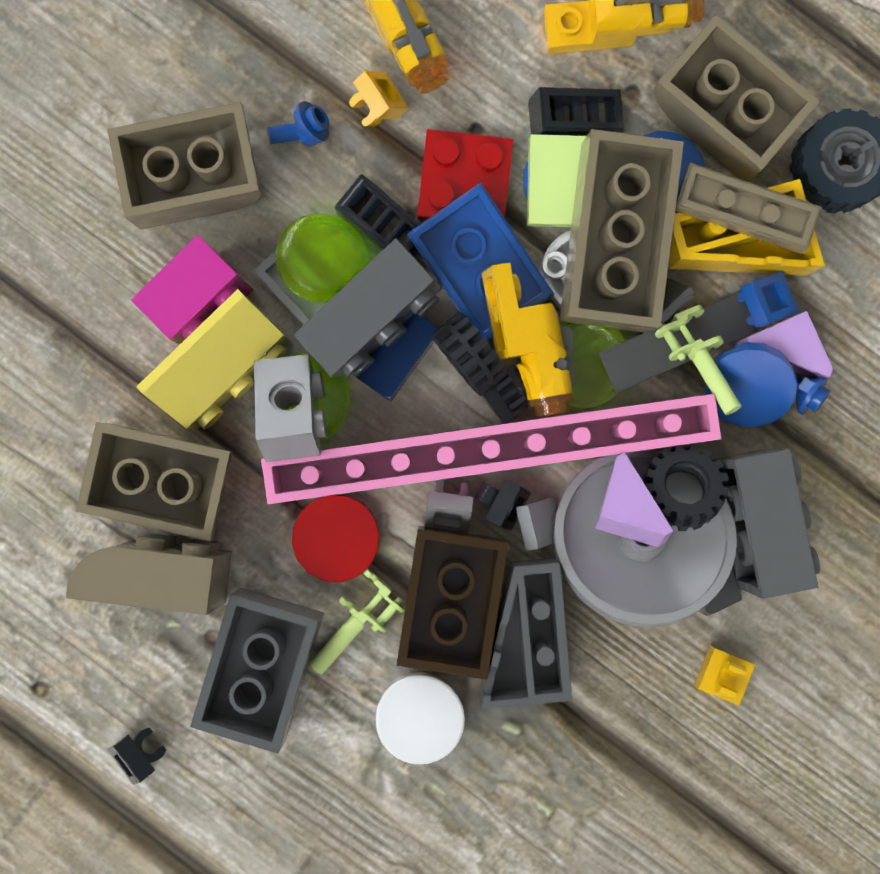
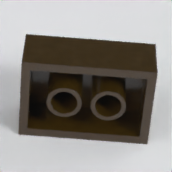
M418 526L396 666L488 679L508 549L506 539Z

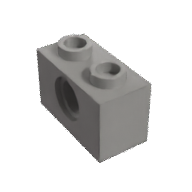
M309 354L254 361L255 440L265 462L320 456L319 438L327 437L324 410H318L317 399L325 397L322 372H314ZM298 405L291 410H286L290 406Z

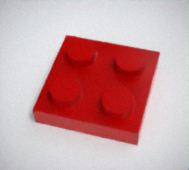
M427 129L417 219L428 220L480 182L505 218L514 139Z

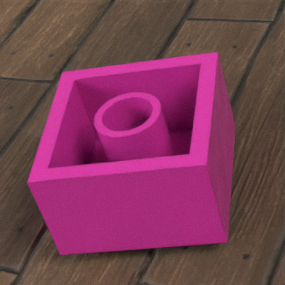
M197 234L131 301L169 340L181 344L237 289L246 297L254 289Z

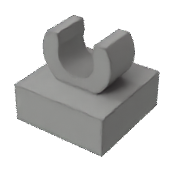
M438 480L435 490L429 491L424 526L467 533L473 505V497L468 496L469 489L467 483L461 482L459 494L456 495L444 493V480Z

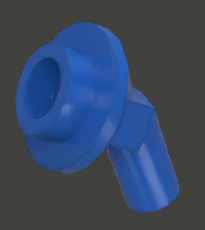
M306 101L296 106L294 111L295 123L267 127L270 145L301 140L302 144L312 147L324 142L329 136V119L326 113L318 105H312Z
M797 378L798 385L795 400L798 413L803 415L808 409L815 413L818 411L831 390L824 387L828 378Z

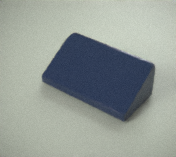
M413 314L403 324L407 331L390 347L380 345L371 354L375 361L362 374L356 377L389 402L394 399L434 343L431 334L439 328L418 314Z

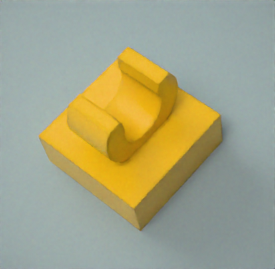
M364 71L353 82L359 92L351 97L349 101L352 108H361L367 103L370 108L369 115L361 122L363 126H376L383 119L398 120L410 109L386 72Z
M710 645L694 686L699 690L739 706L755 664Z

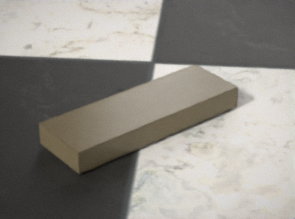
M690 162L686 167L677 193L675 211L802 254L808 250L822 207Z

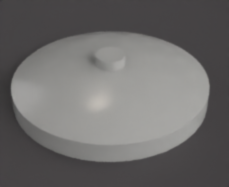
M649 449L625 454L643 481L650 463L655 456L658 457L661 451ZM621 454L603 456L587 465L575 476L566 488L557 509L553 533L554 550L557 561L560 562L561 572L574 593L590 608L613 621L637 627L665 626L694 615L704 608L723 588L734 564L737 536L734 518L727 500L725 499V503L718 514L708 524L705 523L699 529L693 530L691 527L687 531H678L677 526H672L673 533L667 542L659 547L595 529L616 457ZM675 472L669 475L666 480L667 491L678 502L693 504L702 498V486L692 475L684 472Z

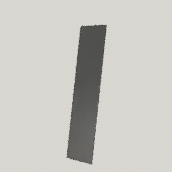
M740 292L703 307L705 311L700 317H692L686 324V327L695 341L699 339L706 341L713 337L721 336L724 341L720 346L722 347L757 331L755 326H750L746 322V318L750 317V313L745 302L739 303L737 299ZM658 329L645 332L598 353L616 393L691 360L687 355L683 361L679 359L670 361L669 355L673 351L664 337L657 338L655 336V332ZM681 330L673 333L681 347L689 344Z

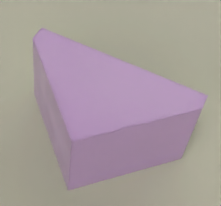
M807 311L743 338L735 344L738 345L745 342L764 343L774 347L788 358V362L793 366L796 374L809 379L816 377L828 378L833 370Z
M624 452L616 457L595 529L659 547L667 542L673 533V529Z

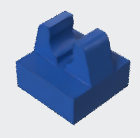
M783 271L740 287L741 292L738 294L737 299L739 303L746 302L751 315L746 318V322L750 326L759 328L799 312Z

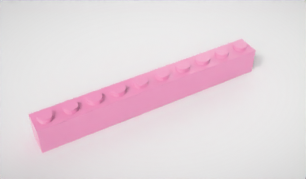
M715 394L320 450V456L265 462L264 459H261L267 504L615 455L624 452L721 439Z

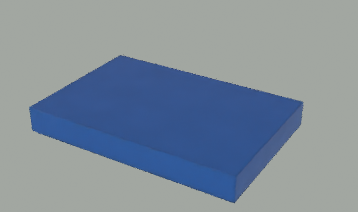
M481 182L407 234L459 312L479 330L486 340L492 338L493 333L481 273L492 265L511 264L512 274L518 276L521 285V299L517 301L519 308L540 305L555 295Z

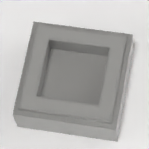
M554 497L536 500L516 507L526 550L539 549L554 543L553 533L557 513Z

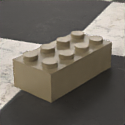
M595 129L590 130L581 144L560 322L646 333L661 328L683 141Z

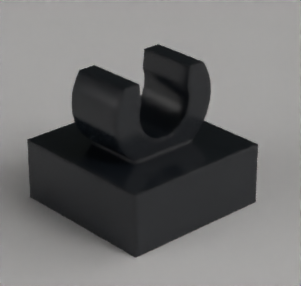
M515 364L507 369L509 374L482 395L503 424L509 423L539 400H528L524 383Z
M505 479L500 491L482 482L475 498L491 506L485 519L512 531L518 519L516 507L526 504L531 492Z
M151 728L139 731L133 739L128 734L107 749L133 785L141 783L151 775L155 769L150 763L161 759L166 752L164 746L158 748L152 754H148L142 749L144 738L153 732Z

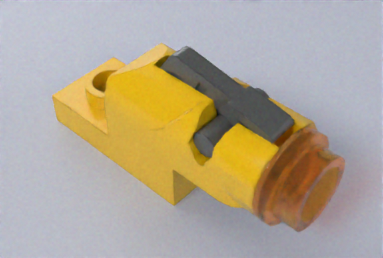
M363 0L388 53H393L410 86H415L418 93L425 94L438 89L449 80L450 74L447 70L449 62L418 0Z
M588 0L546 4L543 15L547 54L633 47L637 36L664 34L673 29L690 28L692 23L702 21L704 0Z
M511 264L492 265L481 274L495 350L501 360L521 357V363L517 364L526 389L529 407L534 406L535 417L571 411L569 400L574 399L572 388L575 386L573 331L559 323L558 313L552 303L519 308L517 301L521 299V285L518 276L512 274Z

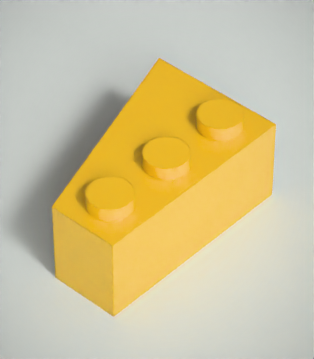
M800 179L767 188L806 201ZM680 212L675 213L668 264L669 269L776 274L783 271L784 275L807 276L825 267L815 229L808 250L800 254Z

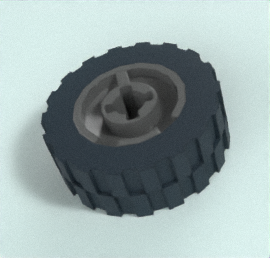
M852 108L843 109L837 113L833 111L814 123L797 140L798 145L793 148L791 153L793 158L790 164V173L793 175L792 181L800 179L805 198L811 204L822 207V209L827 210V213L835 214L839 211L847 213L864 206L880 196V119L877 116L872 117L864 110L852 111ZM841 155L847 157L849 165L844 164L841 166L838 163Z

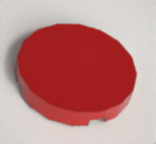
M329 495L312 501L300 512L293 526L292 547L297 561L308 574L322 581L341 583L358 577L371 565L379 549L378 525L375 516L364 503L350 496Z

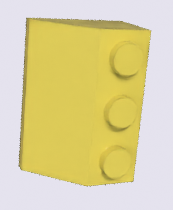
M237 289L136 387L142 394L186 429L197 430L202 427L205 430L222 416L224 411L220 407L232 396L235 399L240 398L254 385V379L252 378L254 375V361L283 357L287 352L284 346L290 339L254 302Z

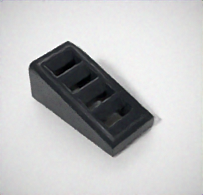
M539 87L528 102L531 134L587 136L591 129L617 133L624 132L621 89ZM598 103H604L606 122H600ZM586 104L588 121H583L582 105ZM564 106H569L570 121H565Z
M363 174L359 175L335 205L338 216L382 251L395 238L399 240L407 228L412 231L421 225ZM366 194L371 199L357 215L352 210ZM379 206L383 207L385 211L372 227L366 222ZM395 217L400 222L386 239L383 238L380 234ZM409 239L404 247L414 257L418 250L411 239Z

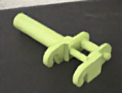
M697 305L675 314L671 323H662L661 328L655 332V336L657 338L664 337L673 351L669 355L670 361L678 359L683 361L686 359L685 356L688 355L712 394H715V399L724 414L729 415L740 409L742 405L709 353L712 347L716 349L724 341L721 336H716L706 341L701 339L695 341L686 327V324L693 316L698 318L704 313L703 307ZM681 330L689 343L682 347L673 334Z
M368 568L363 571V574L373 580V583L379 588L378 594L362 609H359L345 596L339 599L340 604L349 608L348 611L352 615L309 663L321 675L324 674L364 628L366 620L373 624L371 629L374 632L380 630L386 633L387 629L384 624L397 610L402 613L405 611V608L401 605L403 600L400 597L394 599L390 595L392 588ZM384 598L390 604L376 618L370 612Z

